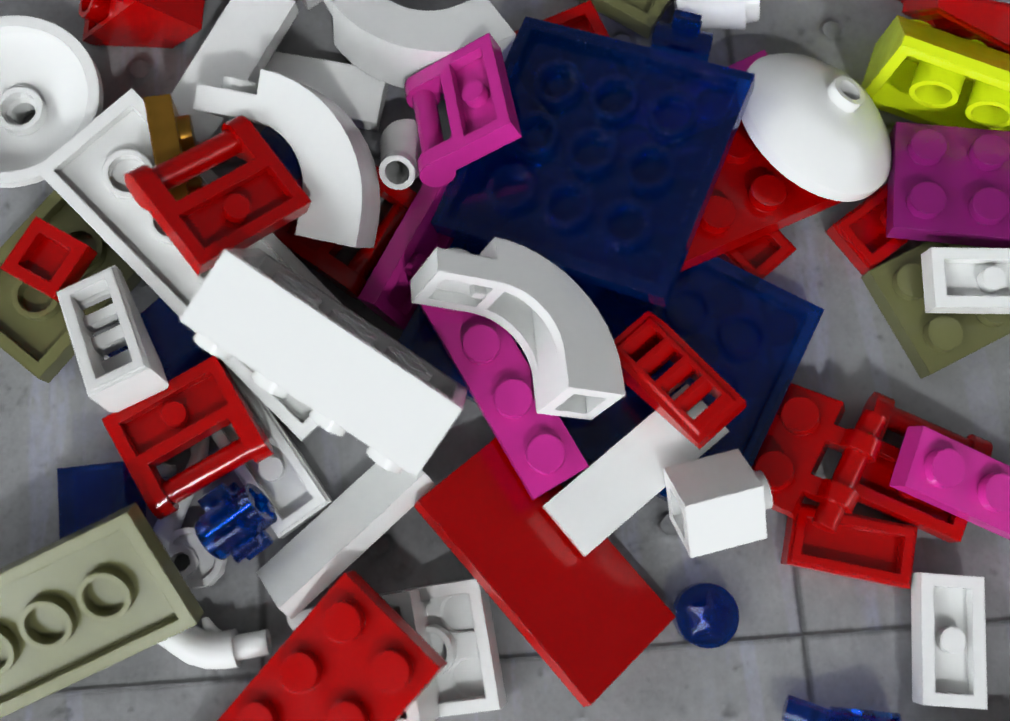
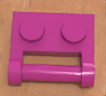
M490 33L413 74L405 82L406 101L409 107L414 109L422 153L417 159L419 178L426 186L442 187L454 180L456 170L522 137L502 51ZM443 93L452 137L445 141L437 106L441 101V94Z

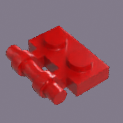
M785 381L747 462L754 472L760 470L767 478L773 498L771 509L795 519L804 498H809L820 503L811 523L824 531L835 534L844 513L852 514L860 494L855 489L867 463H875L881 451L883 443L879 440V437L887 419L880 413L863 409L854 429L843 428L838 425L845 412L844 402ZM828 448L842 453L831 479L815 476Z

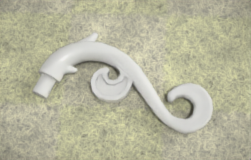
M209 437L190 447L191 456L185 469L208 456ZM164 462L157 466L161 477H172L177 472L175 465ZM194 493L178 502L179 510L162 520L157 519L153 530L173 563L180 554L189 556L190 565L185 570L180 571V574L188 587L199 589L216 583L224 574L228 559L225 546L216 533L203 527L181 528L195 495ZM209 617L201 619L202 628L196 625L158 643V645L185 663L204 669L239 668L242 660L272 654V639L269 629L239 634L235 628L222 631L216 627Z

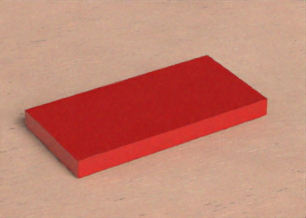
M495 437L421 497L414 505V508L583 707L592 705L676 616L608 538L588 555L583 556L542 508L563 487L558 485L532 500Z

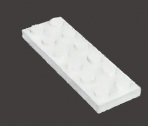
M131 88L36 167L35 170L151 289L181 317L211 269L198 276L149 211L140 207L127 188L124 179L125 173L143 164L150 168L155 167L144 100ZM211 169L196 176H201L203 186L219 178ZM273 233L247 247L261 249L341 303ZM231 356L229 360L221 359L302 442L319 426L309 416L312 408L291 394L287 398H280L264 390L251 378L254 370L235 357Z

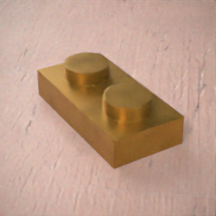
M171 94L143 97L155 166L196 146L191 116H179ZM201 176L194 177L169 192L177 201L203 187Z

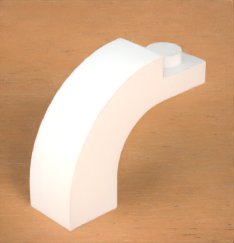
M324 0L328 11L333 16L334 45L360 70L390 85L404 88L406 80L413 74L487 33H490L500 46L507 76L510 73L516 33L489 0H469L454 7L434 11L407 8L391 0Z
M264 69L260 71L258 84L223 76L221 88L197 83L193 109L229 119L243 115L251 123L269 126L274 129L293 149L302 173L303 191L312 201L307 213L298 217L295 235L354 248H374L380 215V186L375 162L360 130L337 104L304 84Z
M494 237L479 255L470 254L468 251L460 248L443 249L436 247L410 280L411 303L478 314L499 324L513 336L525 353L531 368L537 414L592 420L626 395L619 354L609 328L588 295L567 273L533 250L498 237Z

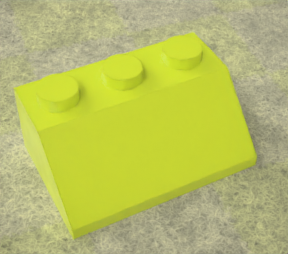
M897 15L876 42L861 85L871 97L877 109L918 124L1010 131V54L987 47L979 40L964 39L933 28L925 21L907 19Z

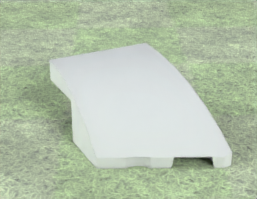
M474 577L379 594L448 663L398 721H435L439 717L500 710L507 704L489 595ZM315 606L304 608L293 619L286 615L287 623L292 631H295Z

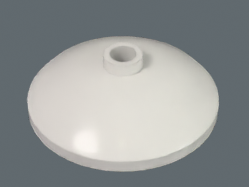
M12 15L0 17V188L27 186L45 180L35 168L103 111L104 93L101 76L87 50L72 34L62 27L31 16ZM35 113L29 122L22 124L27 115Z
M778 53L763 56L752 63L743 74L737 89V104L743 125L761 154L786 178L817 196L842 202L862 200L883 185L891 169L889 134L873 100L851 76L818 59L795 53Z

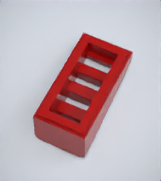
M907 0L903 3L902 13L913 19L925 21L933 28L964 39L979 40L987 47L1010 54V3L992 0Z
M645 312L614 339L620 358L624 383L699 450L747 407L746 400L670 326L653 312ZM669 360L674 363L656 381L651 378ZM691 377L695 382L673 400L669 395ZM710 393L716 400L693 420L687 413Z

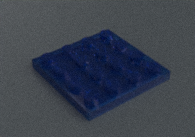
M525 16L504 62L522 137L456 170V176L448 184L430 223L437 233L482 248H486L494 237L512 241L542 255L570 277L666 308L753 92L755 74Z

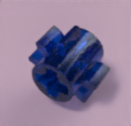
M675 9L672 22L656 21L646 64L659 67L657 82L683 88L686 76L689 74L698 77L703 76L713 42V33L700 30L702 15Z
M222 482L198 500L206 513L195 522V532L203 547L215 558L225 560L232 555L237 563L244 558L250 561L273 544L274 541L266 529L277 521V514L268 497L257 486L247 483L240 488L236 482L231 483L229 486Z

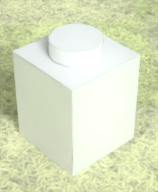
M739 449L664 467L669 517L690 558L767 538L765 510L771 509L773 506L771 489L764 473L760 470L754 472Z

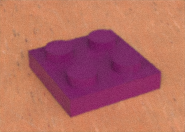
M896 122L889 134L891 169L888 175L886 238L989 248H1010V131Z

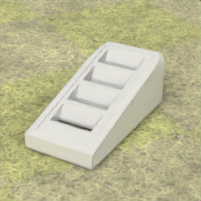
M116 265L56 292L90 399L108 412L116 413L169 387L159 356L123 274ZM110 297L112 298V304L85 316L83 310ZM118 321L120 322V325L94 337L93 333ZM126 345L128 346L127 350L104 360L103 356Z

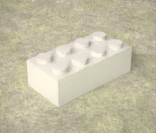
M259 248L224 249L179 319L180 322L196 331L193 340L205 351L224 360H229L231 356L235 357L254 370L251 378L264 390L280 398H287L291 394L312 408L309 416L320 427L337 436H344L347 431L369 446L366 453L375 463L395 474H400L404 469L417 477L464 407L467 393L466 387Z

